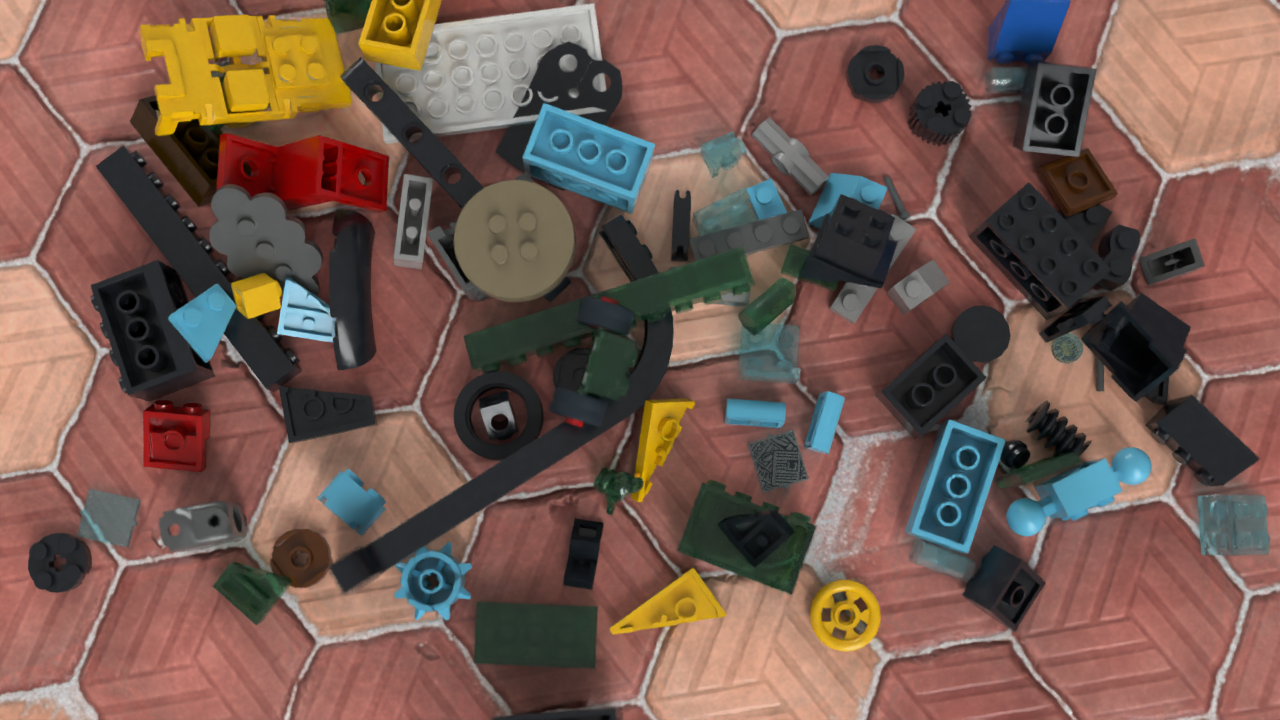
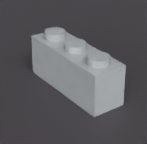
M404 174L393 266L422 269L433 178Z

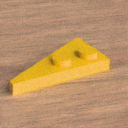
M689 398L645 400L634 475L639 472L640 478L634 477L633 483L637 485L632 486V500L642 502L645 495L648 494L653 483L649 482V479L657 465L663 466L673 447L675 438L678 437L683 428L679 423L686 409H693L695 405L694 400Z
M692 567L611 626L609 630L613 635L712 618H722L727 614L694 567Z

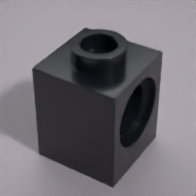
M508 391L479 398L480 412L490 440H505L518 432L517 420ZM497 414H503L507 417L501 422L492 419Z

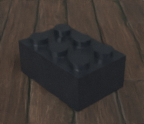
M1029 60L1013 146L1021 151L1079 157L1097 69L1079 65Z
M945 334L875 396L910 435L916 439L922 437L987 377L955 342Z

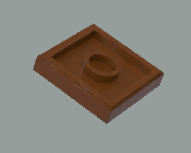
M1088 148L1081 150L1079 157L1065 156L1044 164L1037 170L1038 175L1065 217L1114 199L1118 194Z

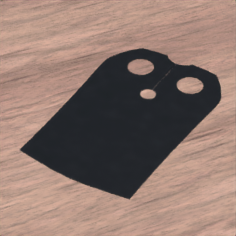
M566 42L558 45L544 55L528 87L533 93L531 102L526 106L519 107L513 118L538 115L543 103L564 111L590 107L605 110L578 115L605 125L622 97L621 72L604 59L602 61L592 60L587 53V49L577 44ZM566 54L573 55L577 60L576 69L569 73L561 70L559 66L560 59ZM602 73L609 76L611 80L609 89L604 92L597 91L593 86L594 77ZM571 88H577L579 91L577 98L569 97L568 92ZM528 89L521 103L529 99L530 93ZM538 91L546 99H553L554 97H558V99L553 102H545L539 97ZM536 122L509 126L495 151L523 173H525L523 155ZM536 179V180H538V181H540V182H543V183H545V184H547V185H550V186L555 187V188H557V189H560V190H562V191L565 190V189L560 188V187H558V186H555V185H552V184H550V183L544 182V181H542V180Z

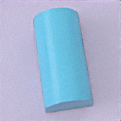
M830 391L819 394L804 448L829 454L845 397Z
M726 399L724 420L726 424L781 428L785 422V402Z

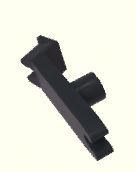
M676 190L673 206L671 261L688 262L691 194L687 190L686 197L681 198L679 196L680 191Z

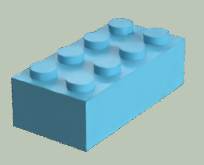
M950 419L941 422L904 532L959 553H968L1006 440Z

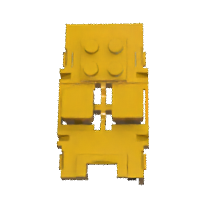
M222 15L209 18H192L190 24H186L185 19L181 18L173 26H170V24L140 25L139 36L145 60L151 61L152 57L164 56L170 84L155 85L154 87L159 111L156 110L158 121L155 133L157 136L174 134L178 122L191 121L192 119H198L201 126L226 124L229 128H243L253 124L255 121L293 119L298 111L306 113L325 109L349 108L352 104L349 87L339 77L345 70L332 18H308L297 21V19L276 20L275 15H269L267 21H263V16ZM256 51L257 57L262 59V62L249 65L241 64L240 57L253 56ZM219 57H229L230 64L221 67L217 64H209L208 60L218 62ZM211 71L226 73L222 86L219 77H212ZM267 107H270V111L260 112L261 110H266Z

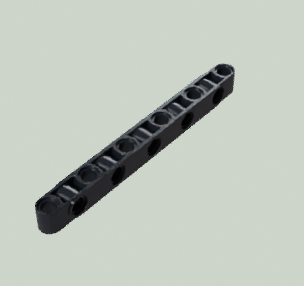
M360 57L339 76L462 209L475 194L484 189L475 177L364 59ZM376 93H384L381 100L372 101ZM422 133L419 141L410 142V137L413 134ZM452 174H461V178L457 183H448V178ZM565 276L562 282L544 295V297L551 302L572 282Z

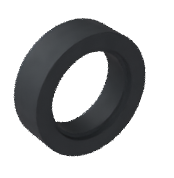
M489 372L474 378L462 389L454 407V425L459 438L469 450L489 460L502 461L539 438L543 427L544 412L537 393L524 379L508 372ZM499 388L508 389L517 393L526 405V426L522 433L509 443L502 445L486 443L477 436L471 422L473 406L477 399L487 391Z

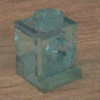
M733 131L701 146V155L712 178L718 175L720 168L728 170L736 166L741 156L747 153L743 140L741 138L737 139Z

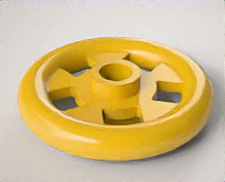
M846 579L830 582L817 592L811 603L810 623L817 638L831 649L842 652L861 649L875 637L880 626L881 612L878 601L874 594L859 582ZM845 591L847 600L835 603L833 594ZM860 597L867 605V609L861 613L854 604V601ZM822 608H831V621H822ZM842 610H848L850 613V617L846 621L840 619V612ZM862 620L867 624V627L859 635L853 628ZM834 627L846 631L844 640L832 636Z

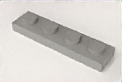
M894 214L891 215L895 217L888 240L898 241L889 270L916 230V228ZM847 282L829 309L851 324H854L877 288Z

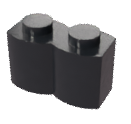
M1119 224L1102 237L1099 243L1098 255L1112 270L1094 286L1113 291L1127 282L1132 271L1131 257L1136 253L1140 243L1139 230Z

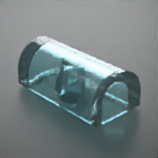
M1027 67L990 69L984 75L986 93H1023Z
M914 539L909 554V562L963 582L969 581L976 565L975 561L969 557L919 539Z

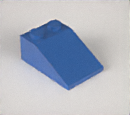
M1007 0L988 27L987 59L996 60V62L1001 64L1022 61L1028 65L1029 60L1044 62L1052 53L1069 8L1070 0Z

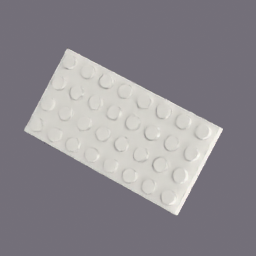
M592 3L435 24L421 71L375 62L376 73L436 137L502 129L514 125L533 123L537 121L539 114L513 117L519 107L526 106L531 102L533 93L528 87L542 58L548 51L563 43L572 42L587 49V53L592 60L602 61L595 5ZM566 54L560 59L559 66L561 70L569 73L576 69L577 60L573 55ZM603 73L596 75L593 79L594 88L600 92L606 91ZM577 88L569 90V97L573 99L578 97L579 91ZM528 89L530 97L526 102L521 103ZM538 91L539 97L545 102H553L558 99V97L546 99ZM379 92V100H381L384 93ZM590 107L568 110L567 112L575 115H584L605 110ZM382 124L384 142L386 144L398 143L399 141ZM422 133L413 134L410 137V141L420 140Z

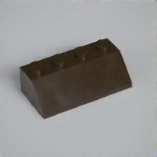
M156 95L140 99L130 120L132 126L198 207L211 203L217 189L220 135L224 133L217 125L201 126L198 119H192L191 121L178 122L174 134L157 136L155 133L158 121L156 110L159 111ZM244 162L243 170L250 177L251 167L248 163Z

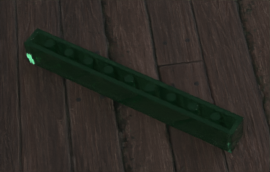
M739 247L586 297L601 300L603 296L619 301L618 305L634 312L630 328L633 329L637 327L636 322L648 319L649 323L664 319L665 313L676 310L677 314L688 312L694 309L693 304L703 301L705 305L721 301V296L728 293H733V296L745 294L751 291L750 287L756 285L746 251L743 247ZM580 298L463 337L472 369L483 371V374L497 372L500 370V365L509 362L510 366L525 363L528 356L537 354V357L551 355L554 353V348L563 345L565 349L579 346L582 344V339L592 337L595 340L598 329L576 321L583 299ZM604 331L602 338H605L610 334Z

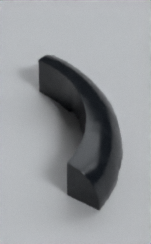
M337 209L332 229L333 235L337 236V238H335L334 250L330 251L329 266L330 315L332 318H337L335 320V337L333 338L337 369L347 370L366 364L377 352L371 306V262L375 230L372 223L364 215L353 210Z

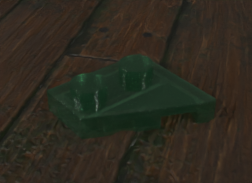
M233 562L227 566L213 587L249 620L258 625L268 615L293 580L285 576Z

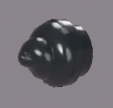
M1019 440L1005 441L1000 456L1001 462L1006 467L1020 469L1030 458V451L1027 445Z

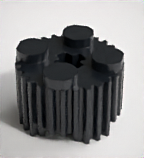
M938 81L935 84L933 82L930 86L927 85L925 89L920 91L912 103L911 111L909 112L911 117L908 120V124H911L909 129H913L912 135L921 136L922 141L927 140L928 144L933 142V145L937 144L938 147L942 143L944 145H947L948 142L951 143L955 137L959 136L968 124L972 111L969 110L971 108V105L968 104L970 99H966L967 94L962 93L963 89H961L958 83L944 81L941 84Z

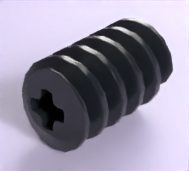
M1044 401L1026 419L1025 422L1030 423L1026 432L1030 433L1037 430L1038 433L1035 440L1039 441L1046 438L1047 441L1044 448L1048 449L1055 446L1056 449L1053 456L1057 457L1064 454L1065 457L1062 464L1066 465L1076 460L1089 447L1092 440L1085 442L1086 435L1083 432L1076 434L1077 427L1074 424L1067 426L1068 419L1065 416L1057 419L1059 411L1056 408L1048 411L1050 402Z

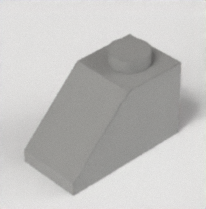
M932 260L894 285L887 294L904 316L948 285L950 281L936 262Z

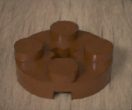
M293 529L281 535L272 548L274 550L270 559V566L274 576L282 584L294 588H307L316 585L327 575L329 570L327 566L333 563L328 542L322 535L311 529ZM297 551L307 553V564L305 566L303 564H295L294 560L297 559Z

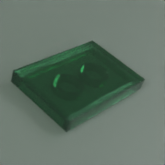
M1075 452L1051 456L998 476L996 481L999 488L1026 485L1081 463L1078 453Z

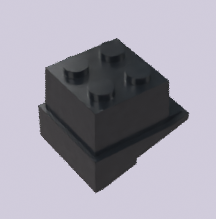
M841 194L831 213L825 215L800 275L831 283L839 280L882 289L898 241L888 240L895 217Z
M1140 293L1127 306L1122 301L1118 303L1102 320L1085 333L1081 340L1112 373L1111 378L1132 400L1137 402L1179 369L1187 352L1183 347L1191 327L1146 295Z

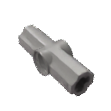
M770 117L764 120L752 133V137L772 156L771 160L783 174L790 175L810 196L816 193L829 179V176L809 157V152L805 146L796 138H790Z

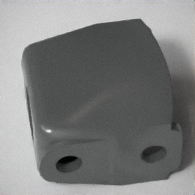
M216 501L164 511V516L159 520L162 543L164 546L169 547L170 552L194 551L241 540L247 534V518L243 513L242 505L238 502ZM173 524H178L180 527V532L176 536L170 533V527Z

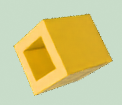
M265 273L231 283L237 310L247 319L282 308L279 297H282L281 287L277 280H273Z

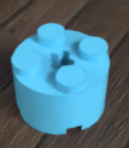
M347 469L344 473L340 471L319 494L317 499L354 530L360 526L356 532L363 536L386 510L383 507L386 501L371 487L366 492L361 487L364 484L361 479L351 470Z

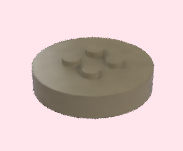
M507 180L494 183L482 189L464 206L455 227L454 248L461 269L479 290L498 300L526 302L546 295L562 282L574 260L576 236L567 209L552 192L533 182Z

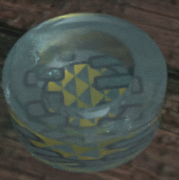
M1065 334L1053 341L1051 352L1057 361L1071 363L1081 357L1083 344L1076 335Z

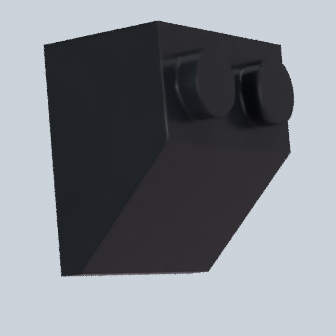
M993 545L990 552L984 556L981 566L974 577L968 581L962 595L974 606L1015 632L1046 582L1022 559Z

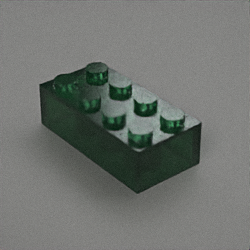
M478 601L474 664L595 668L599 605Z

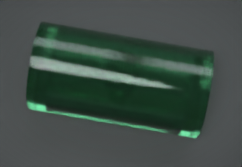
M786 278L778 279L739 313L742 325L754 336L761 332L794 303L795 285Z

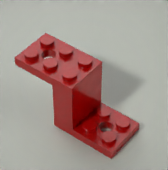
M225 133L220 135L216 191L224 185L235 184L243 187L252 197L260 193H271L283 200L287 210L336 201L375 212H384L387 209L389 156L321 135L276 147ZM244 162L248 163L251 167L250 177L243 170ZM359 171L365 177L364 185L359 181Z

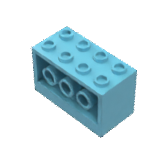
M543 103L523 155L524 169L533 178L632 214L652 162L655 144Z

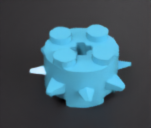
M447 542L440 551H429L425 546L417 551L416 556L411 558L408 563H398L395 565L402 573L400 581L402 587L394 596L395 598H407L408 603L415 607L414 618L417 620L426 611H437L445 620L450 619V606L458 599H470L472 596L464 588L465 574L472 568V564L460 563L458 559L452 556V543ZM436 573L440 583L431 588V581L428 580V576H433Z

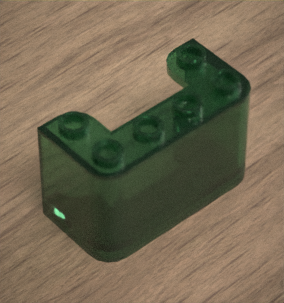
M711 479L707 484L702 482L676 551L792 595L817 525L810 523L811 517L795 511L794 513L791 512L790 516L780 514L794 529L795 533L754 568L717 524L727 517L776 509L779 512L780 507L767 502H763L762 506L751 502V496L738 491L735 492L734 496L730 495L729 492L725 491L726 485Z

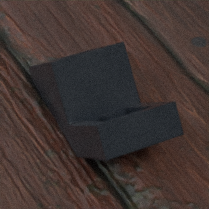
M575 518L563 585L589 590L593 589L604 523Z

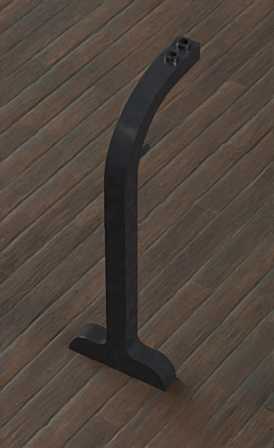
M620 215L603 225V230L599 234L638 296L644 319V340L640 357L632 373L617 350L612 351L603 358L620 386L600 399L608 403L602 425L595 426L583 422V426L580 427L564 421L366 546L357 548L330 564L327 568L344 595L356 593L393 566L636 412L645 403V400L652 396L664 377L670 361L674 336L673 315L666 287L651 260L653 256L649 248L645 244L641 245L637 239V231L630 220L626 221Z

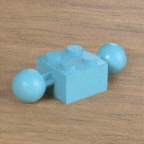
M1127 447L1119 450L1114 455L1111 466H1109L1106 458L1084 462L1034 486L1041 499L1040 501L1029 498H1021L1014 501L1006 513L1007 524L1018 535L1033 536L1042 530L1048 516L1050 518H1061L1062 521L1070 518L1072 521L1088 514L1087 508L1095 506L1100 508L1114 502V495L1122 492L1118 482L1127 485H1137L1144 482L1151 473V460L1141 449Z

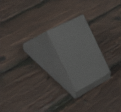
M1196 238L1139 258L1148 285L1188 275L1205 267Z

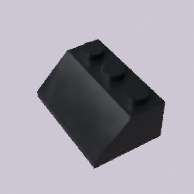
M1193 395L1168 401L1167 405H1164L1145 425L1152 431L1150 433L1151 436L1158 443L1168 446L1173 451V457L1179 463L1188 465L1195 472V478L1205 486H1223L1260 459Z

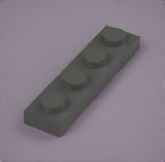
M802 209L691 238L690 243L696 266L700 268L809 239V234Z

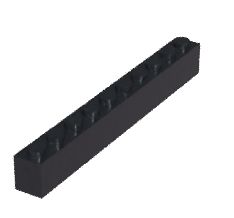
M123 145L96 165V168L195 297L218 283L235 303L231 287L233 281L229 277L231 271L222 259L218 261L212 255L214 251L213 246L205 237L201 239L195 233V230L198 229L196 224L189 216L185 215L183 217L178 211L181 207L179 202L170 193L168 195L164 193L161 189L164 183L154 172L149 173L144 166L148 163L137 150L132 152ZM236 307L224 334L264 387L275 392L279 389V386L285 385L302 371L297 365L300 359L291 348L285 349L279 342L283 338L280 334H277L274 326L268 327L263 321V318L266 317L265 314L247 319Z

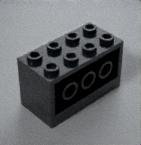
M1029 182L968 236L1046 320L1069 309L1112 270Z
M156 260L90 285L93 292L91 302L95 310L100 313L103 321L100 323L101 331L105 338L109 339L112 348L109 351L111 360L115 366H118L121 374L119 384L123 392L128 394V396L153 401L215 377L210 361L205 363L168 320L172 313L189 303L182 280L175 269Z

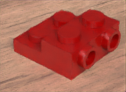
M158 400L143 411L144 467L202 472L206 469V440L210 438V410L202 409V404L186 403L183 407L173 406V402L170 400Z

